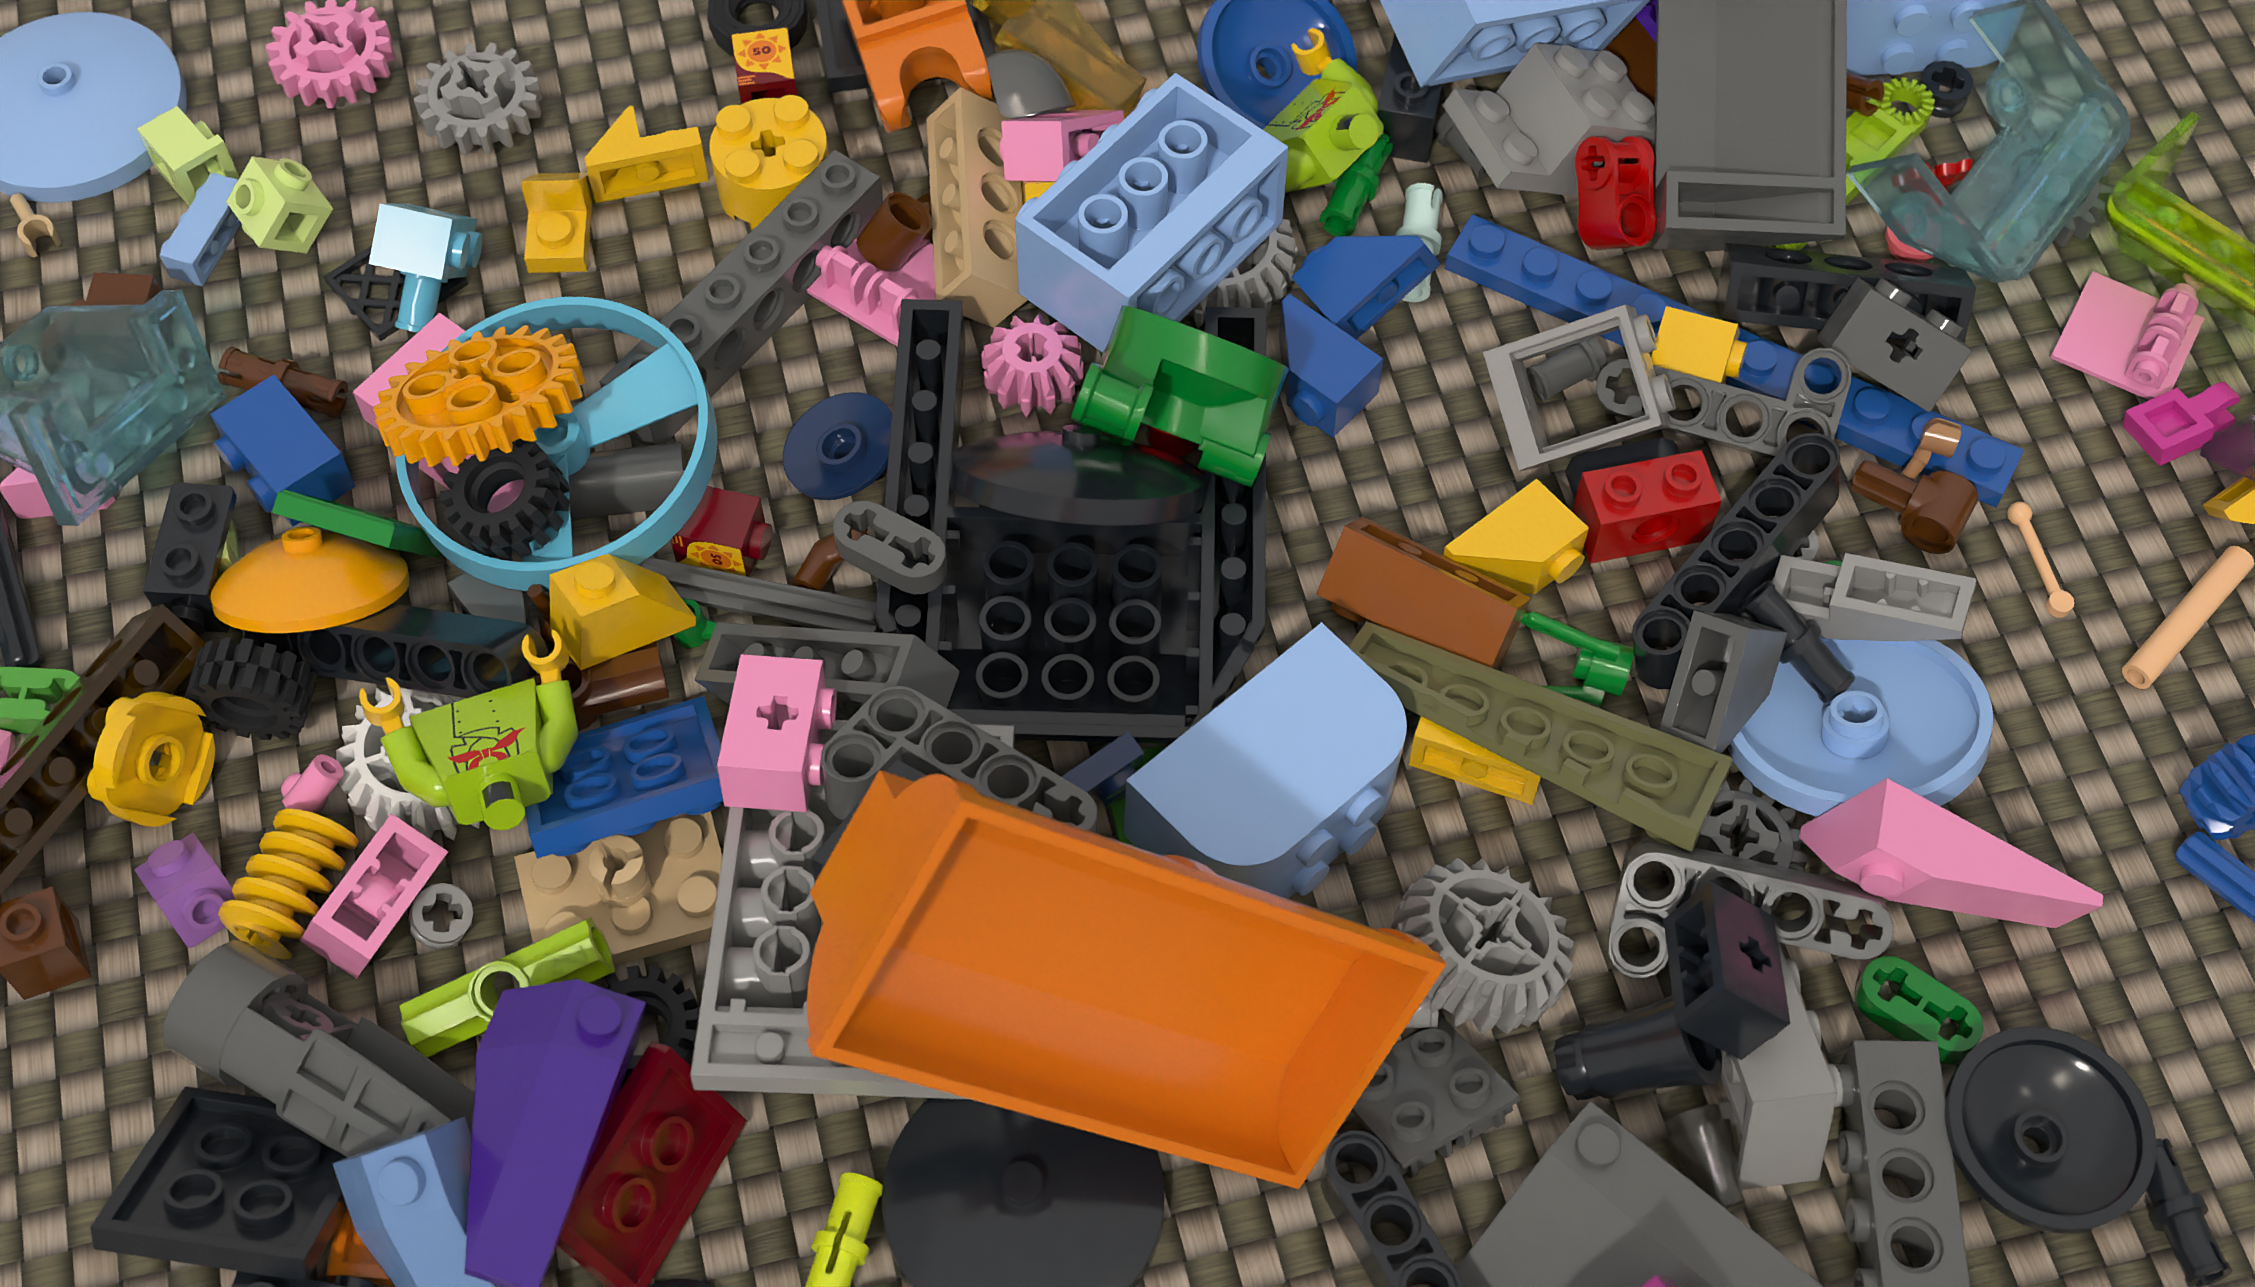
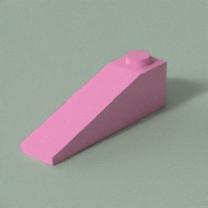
M1889 778L1882 780L1801 826L1799 838L1832 871L1860 885L1865 892L1883 897L1889 901L2049 928L2060 927L2103 906V895Z

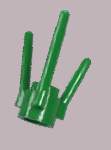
M1534 611L1530 613L1525 612L1521 624L1578 648L1571 676L1583 680L1582 686L1541 687L1597 706H1601L1605 693L1618 697L1622 695L1631 669L1634 648L1595 638Z

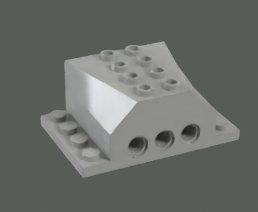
M835 720L833 730L822 729L820 744H827L848 720ZM973 724L1014 748V726ZM824 783L822 786L812 785L807 812L730 807L691 1069L694 1090L969 1099L816 1057L810 1052L806 1042L810 1036L807 1018L808 982L815 947L823 925V921L810 894L815 884L811 857L843 821L829 810L825 798Z

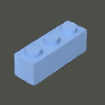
M211 172L204 185L198 188L194 201L187 212L181 215L178 226L169 240L164 242L159 254L171 278L203 287L242 224L226 203L235 184L238 182L237 179Z

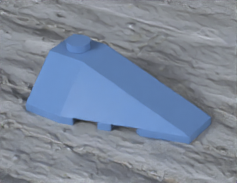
M465 1117L332 1163L356 1233L395 1287H502L464 1274L472 1136Z

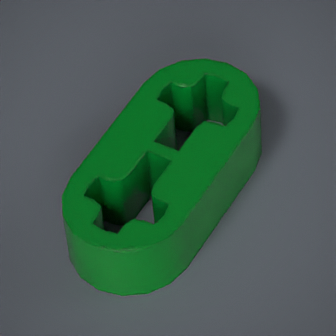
M1883 956L1874 959L1866 966L1854 989L1855 1002L1860 1012L1901 1041H1936L1938 1043L1941 1064H1954L1962 1061L1979 1043L1983 1034V1019L1978 1009L1971 1002L1901 958ZM1887 980H1891L1899 986L1896 996L1890 1002L1883 1000L1877 995L1881 986ZM1947 1018L1954 1020L1959 1025L1956 1035L1950 1041L1943 1039L1938 1034L1941 1024Z

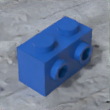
M274 374L210 414L221 435L219 439L213 442L216 450L234 473L244 468L250 475L251 479L246 482L247 486L267 513L273 510L278 491L283 492V489L334 501L356 487L341 452ZM285 517L292 527L300 523V521Z

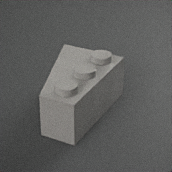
M1779 942L1778 946L1791 1024L1742 1060L1721 1050V1078L1729 1102L1719 1103L1717 1109L1721 1126H1736L1740 1152L1738 1163L1732 1168L1737 1190L1818 1181L1834 1107L1841 1106L1843 1101V1088L1839 1071L1834 1064H1826L1820 1049L1821 1030L1818 1018L1813 1010H1805L1800 998L1801 986L1797 965L1792 958L1785 959Z

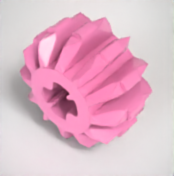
M1040 312L1033 320V323H1024L1014 315L1010 323V329L994 327L993 334L991 335V344L984 345V351L982 352V367L985 369L984 384L988 389V393L998 394V402L1001 403L1003 410L1020 404L1021 411L1026 418L1033 407L1041 406L1051 415L1056 407V400L1071 403L1072 397L1075 395V386L1081 384V379L1084 376V362L1081 361V344L1078 341V337L1067 335V328L1060 322H1055L1049 326L1045 325V320Z

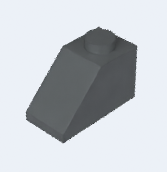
M1694 610L1659 731L1722 753L1769 696L1787 632L1731 614Z

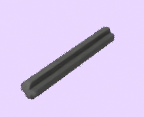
M652 557L644 560L639 565L665 576L682 599L694 600L702 606L816 629L878 632L879 630L875 615L876 602Z

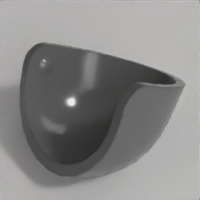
M1019 49L999 50L986 55L997 106L1003 116L1014 119L1066 110L1076 106L1060 74L1043 57L1030 51Z

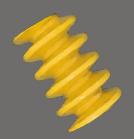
M286 808L278 811L273 820L276 831L265 833L259 844L262 854L251 856L245 868L249 877L236 880L232 888V893L236 900L223 902L218 911L221 922L239 940L246 941L267 955L279 959L292 958V954L279 942L280 938L283 936L300 940L305 933V930L293 919L295 913L314 917L320 909L306 896L308 891L329 894L333 887L319 873L320 870L325 868L342 872L346 865L342 857L333 851L335 845L347 849H355L359 843L358 838L352 832L327 817L310 811Z

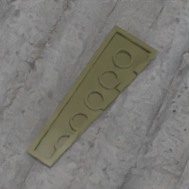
M1367 621L1348 646L1388 683L1398 695L1403 707L1645 829L1647 835L1658 843L1677 845L1692 852L1727 780L1734 759Z

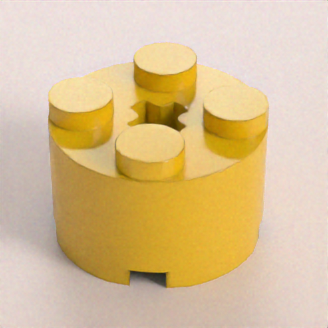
M787 95L781 98L757 99L741 105L724 107L716 116V126L711 134L709 145L718 195L724 211L733 220H735V215L741 220L749 222L750 229L752 230L829 156L826 133L821 121L809 110L807 102L795 95Z

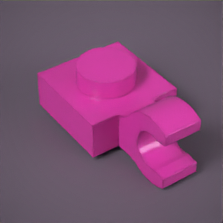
M2226 382L2214 384L2190 399L2177 387L2126 410L2122 427L2161 466L2212 443L2214 433L2221 432L2232 426L2236 418L2226 408L2239 403L2241 397Z

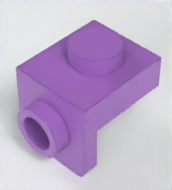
M193 832L181 840H174L161 845L152 852L145 863L134 869L187 947H195L226 927L221 922L218 911L223 902L236 900L232 893V887Z

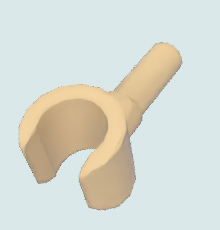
M16 193L10 197V202L21 220L17 229L18 237L30 257L37 256L32 243L40 236L51 237L56 247L61 245V239L48 217L34 214L23 194Z

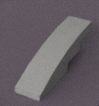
M1845 553L1841 567L1781 555L1775 576L1771 581L1776 586L1775 588L1804 621L1813 620L1822 632L1819 638L1898 642L1961 639L1977 579ZM1746 613L1742 614L1741 618L1752 621Z

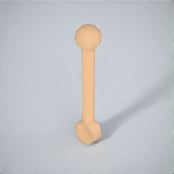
M2015 502L2008 508V519L2011 523L2019 526L2049 594V598L2046 601L2047 611L2054 617L2063 618L2074 607V598L2070 593L2061 590L2030 522L2032 508L2025 502Z

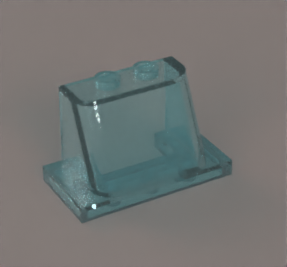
M162 290L144 305L47 306L0 342V460L36 476L58 525L79 526L226 397L182 290Z

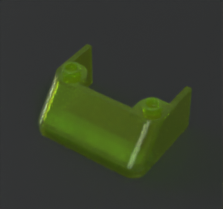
M2190 111L2114 187L2104 209L2108 235L2122 252L2131 255L2175 284L2185 283L2196 290V297L2255 334V244L2162 187L2201 116Z

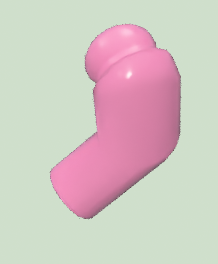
M320 754L312 760L302 775L296 772L287 777L281 786V794L284 797L282 802L285 808L300 809L316 814L321 812L327 804L329 794L343 777L344 771L340 763L328 755Z

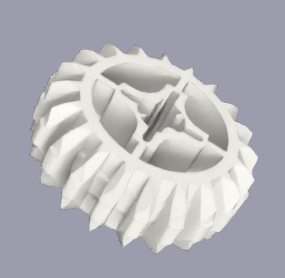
M376 687L375 699L378 704L374 707L381 708L390 704L393 700L392 696ZM400 688L405 706L401 719L406 727L411 725L409 716L467 698ZM356 705L355 716L359 724L342 726V738L346 746L336 749V760L344 771L339 785L344 794H348L349 798L347 801L352 811L359 815L360 818L365 816L369 827L376 832L379 831L392 813L429 839H431L434 830L442 829L446 837L454 840L457 832L455 825L458 823L449 806L435 808L414 795L404 792L406 790L401 786L380 738L385 736L383 728L370 723L364 715L362 706ZM480 821L470 825L479 829Z

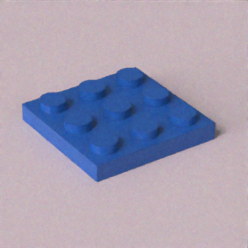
M701 696L579 733L563 767L553 773V794L546 801L524 807L528 832L537 859L551 854L556 856L573 855L586 849L591 842L619 833L627 836L637 835L654 827L657 821L683 813L700 815L718 808L723 802L717 768L721 745L705 697Z

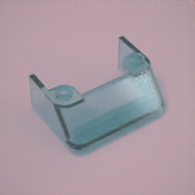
M2016 0L1974 11L1968 18L2001 62L1987 81L1985 99L1991 115L2002 129L1951 195L1918 153L1852 165L1846 173L1902 243L1991 282L2019 280L2032 270L2126 145L2130 135V118L2126 107L2046 0Z

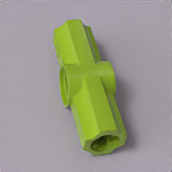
M587 918L400 1004L401 1025L410 1045L424 1057L428 1058L486 1031L499 1001L494 988L495 977L499 971L509 972L514 975L520 983V988L575 979L592 983L615 972L612 952L603 932L598 929L592 918Z

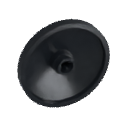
M1066 425L1063 427V431L1020 432L977 440L960 446L952 453L950 485L959 495L991 509L1034 519L1084 525H1147L1188 517L1196 513L1203 503L1205 476L1199 468L1179 457L1151 446L1101 435V430L1087 425Z
M929 1098L913 1114L901 1131L889 1156L884 1174L882 1189L884 1228L893 1259L909 1287H1137L1153 1260L1163 1227L1164 1179L1156 1150L970 1099Z

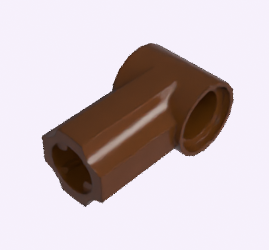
M656 641L583 670H580L569 655L566 667L560 672L562 681L568 680L570 688H578L571 694L578 731L589 727L599 714L669 698L667 682ZM540 674L533 677L536 686L542 684Z

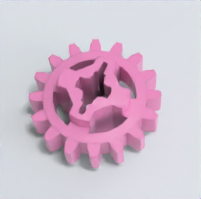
M327 0L325 7L318 9L314 3L308 1L305 2L307 13L299 16L289 11L285 14L289 24L288 27L273 26L271 32L275 42L266 44V51L270 59L268 64L276 84H282L284 92L289 98L300 93L306 106L310 107L318 97L324 98L327 108H333L337 97L345 96L351 104L356 103V91L364 89L367 92L374 93L377 91L373 78H388L391 74L387 62L395 60V53L386 21H379L376 9L373 7H369L361 12L357 0L348 1L344 7H338L336 0Z

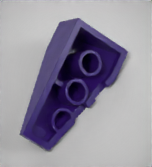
M577 979L503 990L476 1055L464 1274L502 1287H541L638 1044L646 1002Z

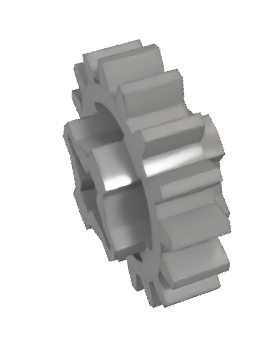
M468 43L465 47V54L457 56L454 52L447 50L444 52L446 63L441 66L429 62L426 68L430 79L422 78L416 81L419 96L414 97V103L419 118L422 120L425 133L428 137L437 135L440 147L444 149L451 146L455 141L458 142L460 152L463 155H467L473 145H481L485 155L491 154L493 143L501 141L502 144L510 148L514 146L511 134L517 131L528 135L532 131L528 118H540L541 116L538 101L542 100L543 97L538 77L534 75L531 62L529 60L520 62L517 50L513 48L502 56L499 55L496 43H490L484 52H476L473 43Z

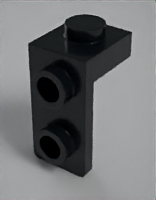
M175 483L170 489L143 592L152 607L163 604L197 635L203 634L204 631L228 633L230 626L215 616L210 595L212 588L217 582L216 577L237 495L233 487L227 485Z

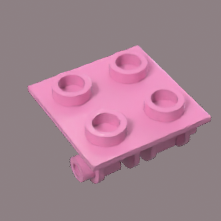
M857 238L846 249L840 245L834 248L829 245L824 246L819 251L815 261L816 266L821 268V275L807 289V293L898 347L902 299L936 300L933 244L928 242L923 247L914 251L903 266L894 272L880 270L869 263L858 250Z
M2092 271L2050 358L2148 400L2171 391L2205 319L2195 314L2199 306L2196 290L2188 284L2179 283L2174 285L2173 288L2167 289L2161 299Z

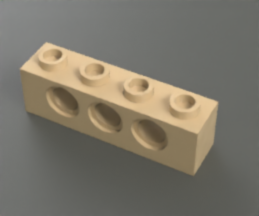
M960 87L926 119L936 300L962 301L963 315L965 317L994 328L1027 301L1026 298L1019 294L1015 219L1023 206L1021 181H1005L1004 162L1000 155L1001 121L1009 120L1010 118L1000 113L996 103Z

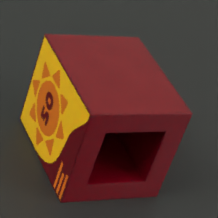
M787 27L731 34L741 104L763 98H781L787 95L798 96Z
M707 486L701 501L691 517L670 541L677 563L750 577L756 559L763 561L768 554L772 538V526L765 523L760 497Z

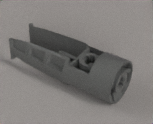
M232 940L216 947L199 961L184 979L170 1003L163 1031L164 1043L173 1053L225 1086L240 1087L245 1084L275 1103L276 1113L283 1120L347 1157L465 1117L472 1136L475 1092L370 1020L361 1017L359 1024L309 995L308 985L302 975L246 941Z

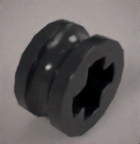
M1938 61L1926 67L1919 86L1924 84L1926 91L1931 90L1933 94L1931 98L1935 99L1931 115L1938 118H1950L1963 111L1967 98L1973 88V78L1970 72L1962 65L1951 61ZM1940 86L1949 88V93L1940 91Z

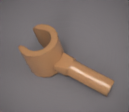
M1942 418L1929 420L1924 426L1918 448L1900 475L1915 481L1926 464H1928L1932 452L1952 458L1961 437V425Z

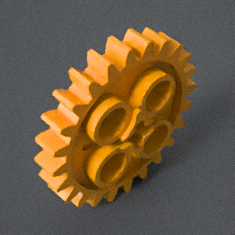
M524 325L512 335H508L505 326L498 328L491 337L484 338L480 331H476L472 335L471 340L463 343L456 339H451L448 343L449 349L443 352L429 349L425 351L428 360L423 363L407 362L404 366L408 375L390 377L388 381L391 388L378 392L377 395L380 403L373 406V410L376 415L375 422L386 447L390 446L395 457L405 454L410 464L425 457L429 467H434L443 459L449 457L453 466H459L467 455L475 454L479 462L486 460L489 452L496 448L505 453L512 452V442L519 438L530 442L537 440L534 430L538 427L555 428L558 426L554 415L567 414L573 411L570 401L582 398L583 394L580 385L585 384L586 380L574 345L572 343L567 344L563 334L551 337L549 328H543L531 334L529 326Z

